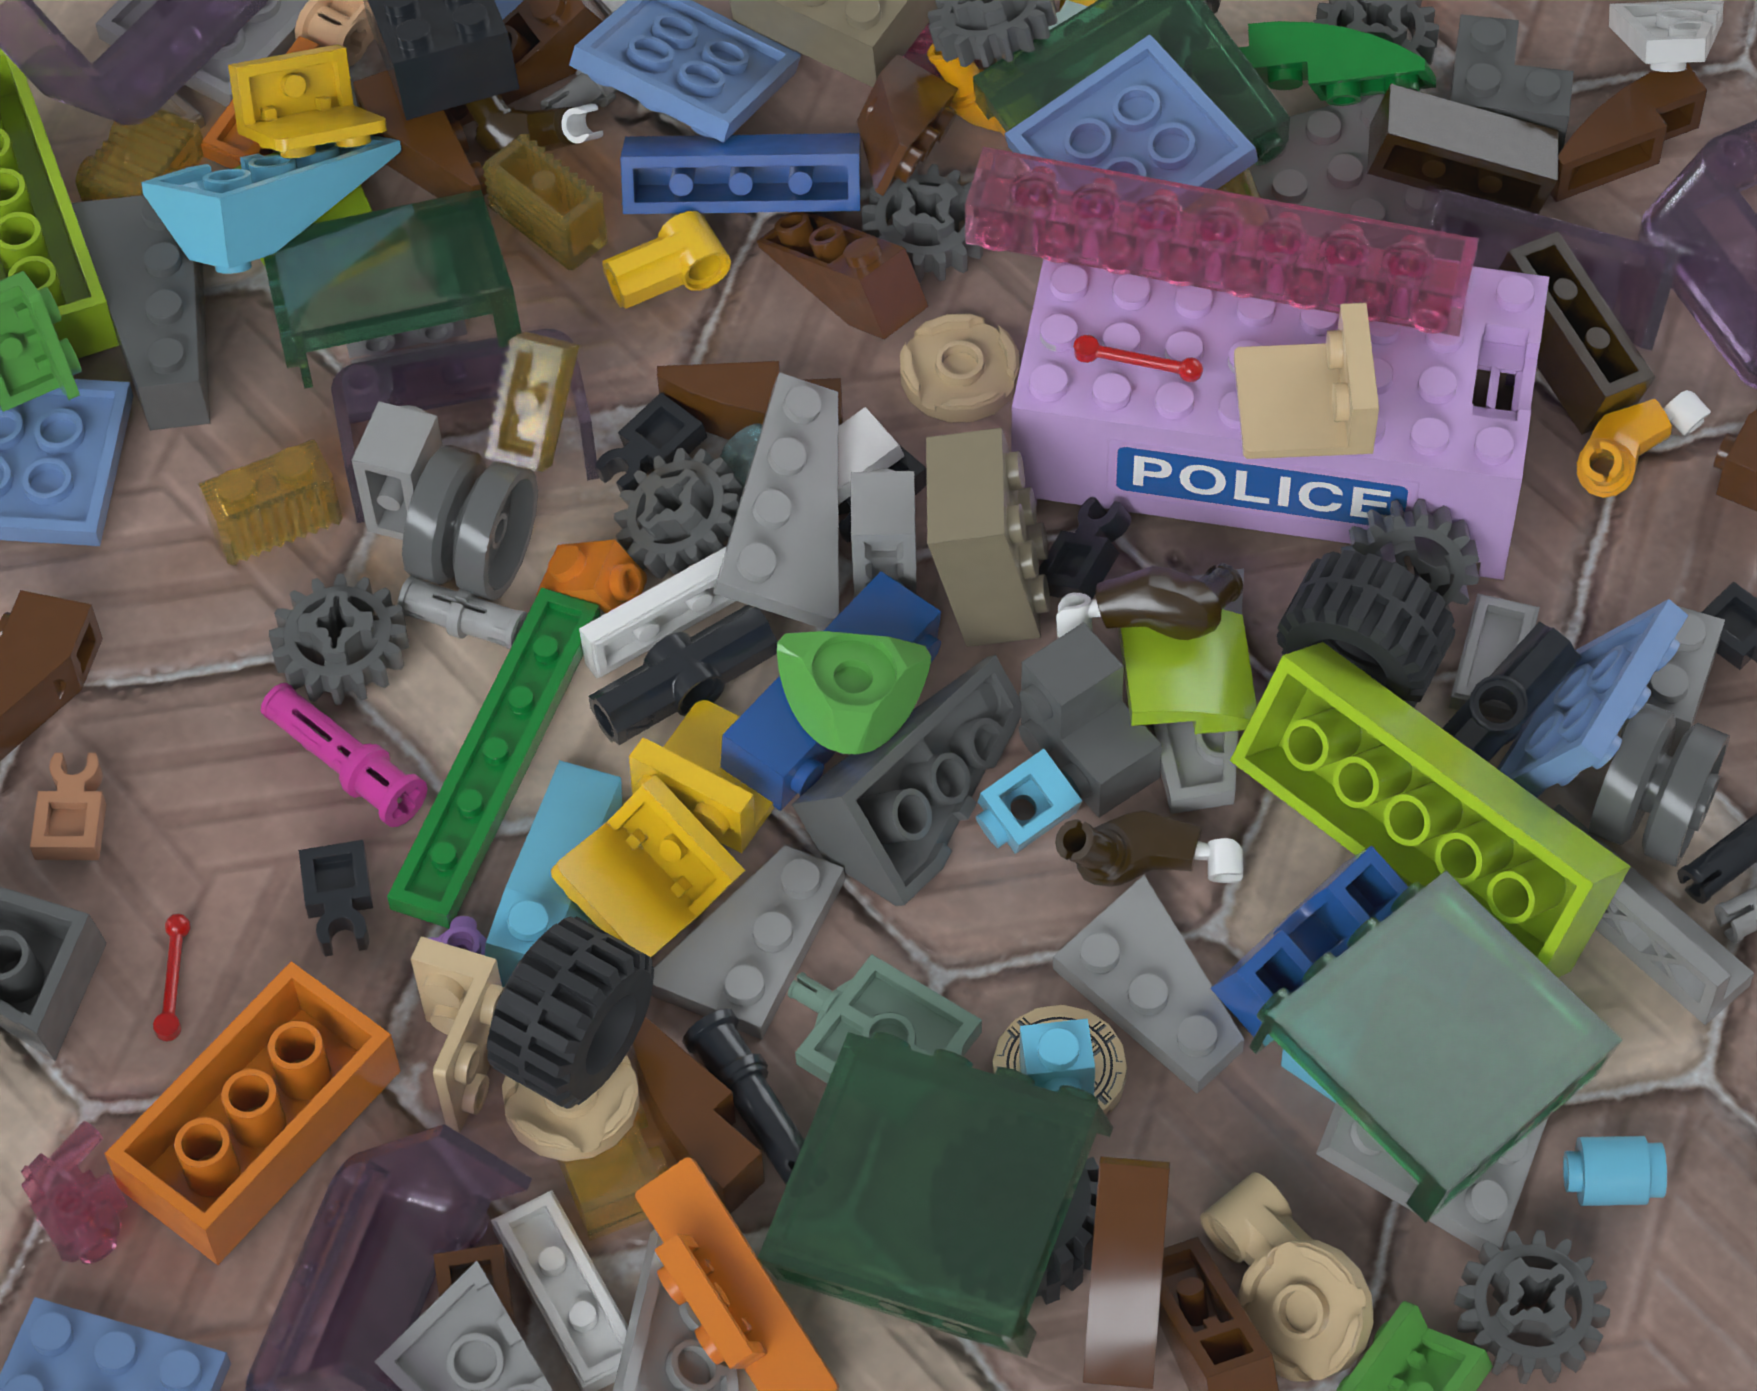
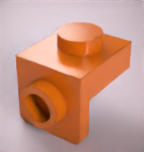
M615 539L557 545L548 563V568L536 595H538L542 587L597 604L606 614L642 594L647 583V575Z

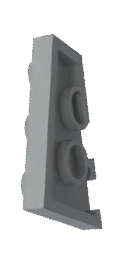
M784 845L654 967L651 996L703 1017L717 1010L732 1009L739 1020L736 1029L762 1040L845 881L844 867Z
M1145 875L1137 880L1053 956L1054 971L1195 1093L1198 1094L1243 1052L1244 1038L1221 1000L1210 989L1212 987L1211 983Z
M654 1229L649 1236L613 1391H739L737 1369H730L725 1361L717 1365L710 1359L695 1335L694 1330L702 1324L688 1302L681 1306L678 1305L662 1285L657 1270L664 1265L654 1249L664 1242Z

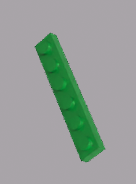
M541 587L387 895L390 910L448 929L450 928L451 921L456 917L583 657L579 628L601 617L599 605Z

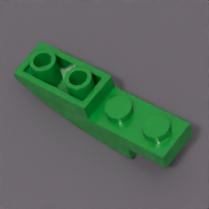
M1290 21L1248 23L1249 46L1192 53V76L1206 92H1211L1212 95L1217 97L1239 96L1244 94L1248 87L1268 85L1273 90H1293L1301 87L1303 81L1308 80V85L1320 101H1326L1327 104L1333 106H1349L1361 102V96L1385 95L1390 84L1419 92L1420 89L1436 88V76L1426 60L1421 56L1373 34L1342 26Z

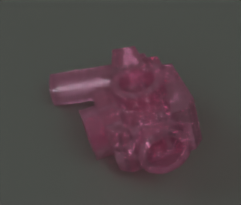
M83 1121L49 1158L40 1153L29 1166L25 1165L21 1170L25 1179L21 1186L31 1202L30 1206L38 1224L61 1260L74 1263L80 1259L83 1264H93L107 1257L117 1245L116 1236L119 1235L122 1226L117 1213L126 1209L128 1204L108 1172L95 1178L90 1169L84 1173L79 1169L78 1165L103 1140L102 1135L86 1121Z

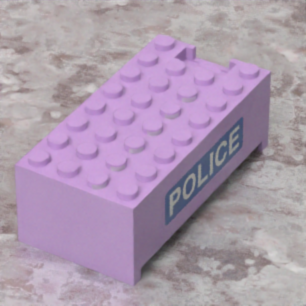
M1054 210L1012 404L1011 452L1020 451L1025 474V488L1032 487L1036 506L1037 499L1083 505L1087 499L1093 497L1105 509H1110L1113 502L1117 501L1123 505L1127 512L1351 544L1349 530L1352 526L1361 527L1366 530L1369 528L1368 511L1373 509L1384 518L1391 515V501L1398 500L1403 511L1407 512L1413 510L1418 499H1425L1428 514L1433 515L1444 505L1450 510L1452 524L1461 520L1467 523L1470 540H1475L1479 557L1478 562H1481L1479 577L1504 580L1523 477L1549 277ZM1367 303L1379 402L1373 454L1245 458L1242 450L1234 369V350L1238 347L1326 343L1327 331L1338 330L1340 304ZM1091 335L1102 346L1176 361L1193 357L1201 362L1203 374L1195 382H1186L1177 373L1097 358L1093 362L1083 363L1075 358L1073 345L1078 337ZM1477 369L1491 371L1486 408L1473 406L1474 404H1472ZM1500 372L1507 373L1505 385L1514 386L1511 411L1495 409Z

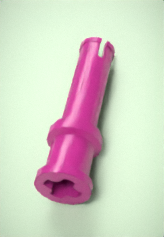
M280 683L274 686L264 697L260 710L264 717L276 723L302 744L305 749L312 752L337 772L342 789L354 798L363 797L377 808L380 820L391 828L399 827L407 823L421 808L427 795L428 787L426 782L416 774L406 775L390 762L389 752L378 744L373 745L370 743L363 745L336 724L333 719L299 695L288 683ZM306 724H308L309 726H311L313 729H315L318 733H320L323 737H325V738H326L328 741H330V742H327L324 738H322L319 734H317L314 730H312V729H311L310 727H308ZM398 798L402 799L401 803L397 802Z

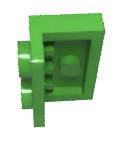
M24 271L0 281V408L3 412L57 388L62 390L68 400L80 396L73 375L82 372L79 360L67 338L59 341L53 324L62 321L57 304L49 289L44 287L37 290Z
M1403 1301L1390 1320L1380 1326L1375 1334L1373 1344L1353 1372L1340 1382L1336 1391H1476L1493 1366L1486 1350L1428 1328L1419 1307L1410 1302Z

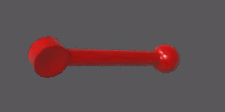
M1091 335L1078 337L1073 345L1075 358L1083 363L1093 362L1097 358L1177 373L1186 382H1195L1203 374L1201 362L1193 357L1176 361L1102 346Z
M179 913L172 914L165 922V931L170 936L163 1007L162 1013L157 1015L153 1022L156 1036L166 1042L176 1039L181 1032V1024L175 1015L182 943L183 938L189 934L191 925L189 919Z

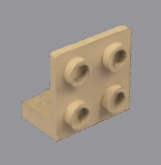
M1367 303L1340 304L1338 330L1327 331L1326 343L1238 347L1234 350V369L1242 450L1245 458L1373 454L1379 402Z
M421 936L411 957V963L425 1018L437 1030L448 1035L434 1065L433 1077L446 1128L460 1133L469 1113L477 1115L487 1096L489 1077L486 1074L490 1067L487 1058V1041L492 1017L504 987H502L496 959Z

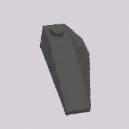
M997 656L986 657L913 709L902 727L885 744L867 753L851 754L832 767L792 804L825 860L844 867L846 874L895 906H903L908 903L944 868L952 852V849L947 845L959 821L969 819L977 804L972 798L986 769L996 767L1021 718L1019 696Z

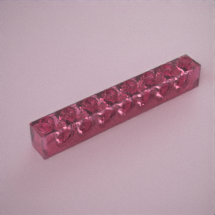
M983 147L965 203L966 243L982 246L991 251H1009L1044 258L1054 263L1067 262L1104 269L1118 275L1130 274L1166 281L1176 286H1194L1225 292L1239 298L1252 297L1289 304L1302 310L1315 309L1339 314L1340 304L1367 303L1369 322H1384L1415 328L1424 333H1442L1458 337L1460 336L1473 279L1479 242L1478 238L988 147Z

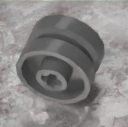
M453 445L440 447L429 459L423 470L409 505L403 532L402 558L404 570L412 577L437 585L448 583L455 577L456 585L459 589L472 592L477 597L491 601L501 598L511 586L519 571L531 539L538 501L536 474L531 468L504 460L492 462L486 468L485 460L477 452Z
M1645 703L1641 710L1630 719L1621 738L1622 743L1611 761L1595 804L1589 833L1618 845H1623L1633 837L1645 812H1648L1650 815L1642 839L1644 855L1678 867L1695 831H1699L1713 801L1721 777L1718 774L1728 748L1730 735L1696 723L1687 729L1674 756H1671L1669 752L1677 728L1675 714Z

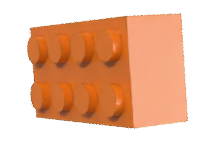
M291 961L104 1153L119 1190L216 1265H219L401 1072L392 1035Z

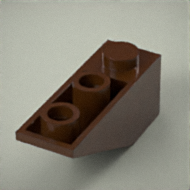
M524 0L503 19L508 32L520 89L499 94L506 105L576 73L577 69L569 66L574 46L606 19L593 0ZM465 104L449 108L450 113L455 120H459L461 126L474 121Z
M899 54L880 72L857 119L875 192L882 196L887 193L898 179L904 183L909 181L919 162L924 163L936 142L941 143L957 114L949 106L958 88Z
M387 70L354 81L353 87L357 107L386 118L387 131L372 135L400 140L401 152L386 163V165L477 224L486 221L482 197L490 194L489 184L480 162L469 163L465 155L469 153V146L464 130L458 119L449 122L445 114L449 112V109L406 120Z
M791 212L784 215L775 223V228L757 240L758 246L762 251L849 326L885 340L929 307L906 249L902 246L810 212Z
M20 590L11 613L5 612L1 617L0 761L83 689L103 640L92 604Z

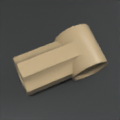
M1252 1172L1200 1216L1201 1225L1214 1246L1229 1260L1235 1263H1241L1244 1260L1249 1266L1252 1265L1261 1253L1275 1246H1280L1293 1240H1313L1293 1220L1290 1206L1277 1187L1265 1176L1256 1172Z

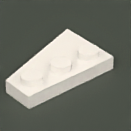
M1724 0L1610 4L1609 27L1645 64H1650V69L1659 72H1679L1686 69L1687 62H1705L1723 23Z

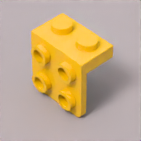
M337 44L228 64L238 134L259 143L260 148L280 151V155L283 158L310 156L316 153L315 145L335 142L337 147L363 146L371 142L372 134L387 131L385 117L357 107L353 103L346 47Z
M698 701L693 705L663 747L642 737L631 752L629 764L632 795L656 774L717 841L743 853L775 807L773 802L720 768L722 735L740 716L710 701Z
M655 774L605 824L563 856L551 868V875L554 881L564 890L567 897L576 903L599 929L651 958L698 918L746 870Z

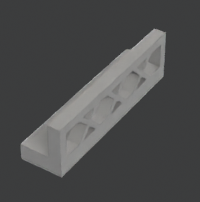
M1560 804L1553 808L1562 817L1623 860L1596 835L1589 833V829ZM1630 867L1596 927L1598 932L1704 1025L1710 1022L1751 985L1754 972L1633 867Z

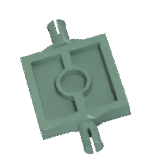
M873 954L870 955L851 980L837 987L834 991L808 977L804 972L799 973L797 981L793 980L791 983L788 997L797 1000L818 1013L814 1029L795 1052L796 1065L907 1132L928 1103L944 1091L964 1101L975 1110H979L982 1107V1101L986 1102L992 1086L960 1068L962 1058L982 1033V1019Z

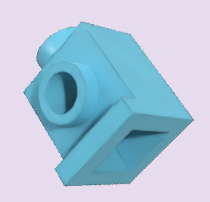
M1042 749L980 793L978 804L984 811L976 816V820L984 834L996 848L1001 847L1007 842L1016 854L1060 822L1077 813L1082 800L1046 750ZM1020 799L1029 801L1034 807V816L1028 820L1017 819L1011 812V804Z
M1088 1019L1020 1026L1019 1064L1027 1117L1034 1118V1123L1095 1116V1062Z

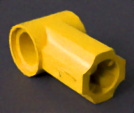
M687 211L667 221L659 231L658 238L602 261V265L614 299L620 308L624 307L627 309L681 285H684L691 291L708 289L719 283L727 275L731 267V260L703 214L697 211Z

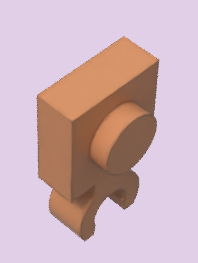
M55 752L52 756L49 769L57 791H38L30 842V849L35 860H99L107 804L102 791H96L103 778V772L96 753H88L85 769L74 775L67 774V763L63 753Z

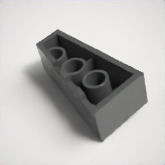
M144 195L71 203L104 293L117 340L150 431L210 424L203 263L188 259Z
M0 887V1027L54 1061L58 1056L107 944L90 914Z

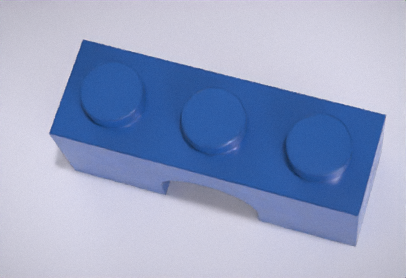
M1371 845L1343 863L1210 989L1247 1031L1256 1038L1281 1024L1327 980L1324 977L1327 972L1357 946L1372 938L1416 895Z

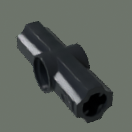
M746 605L692 637L684 632H677L664 637L649 650L642 666L589 695L590 709L594 713L599 727L611 743L616 742L618 745H621L676 712L685 717L698 701L707 700L714 703L722 694L726 683L776 655L778 640L762 612L757 607L752 608L750 605Z
M1539 621L1489 677L1476 684L1470 698L1442 729L1489 763L1504 745L1516 739L1523 724L1578 665L1582 656L1572 646L1571 641L1554 627L1546 626ZM1500 700L1510 707L1514 717L1504 723H1492L1484 718L1479 706L1485 701Z

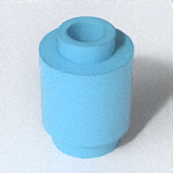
M1645 1136L1578 1137L1575 1151H1565L1563 1156L1565 1191L1577 1192L1580 1206L1647 1205L1649 1198H1664L1667 1188V1163L1664 1145L1661 1142L1647 1143Z

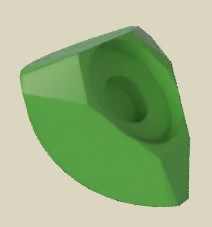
M830 631L796 632L784 634L777 642L779 674L786 698L795 717L803 729L816 742L827 749L843 754H862L873 751L885 744L897 733L911 714L920 697L931 664V655L926 646L887 636Z

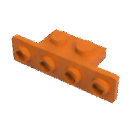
M686 1157L636 1191V1200L664 1242L654 1249L664 1265L657 1270L658 1277L668 1294L678 1305L681 1306L688 1302L702 1324L694 1330L695 1335L704 1351L715 1364L719 1365L725 1361L730 1369H744L758 1391H839L840 1386L693 1158Z

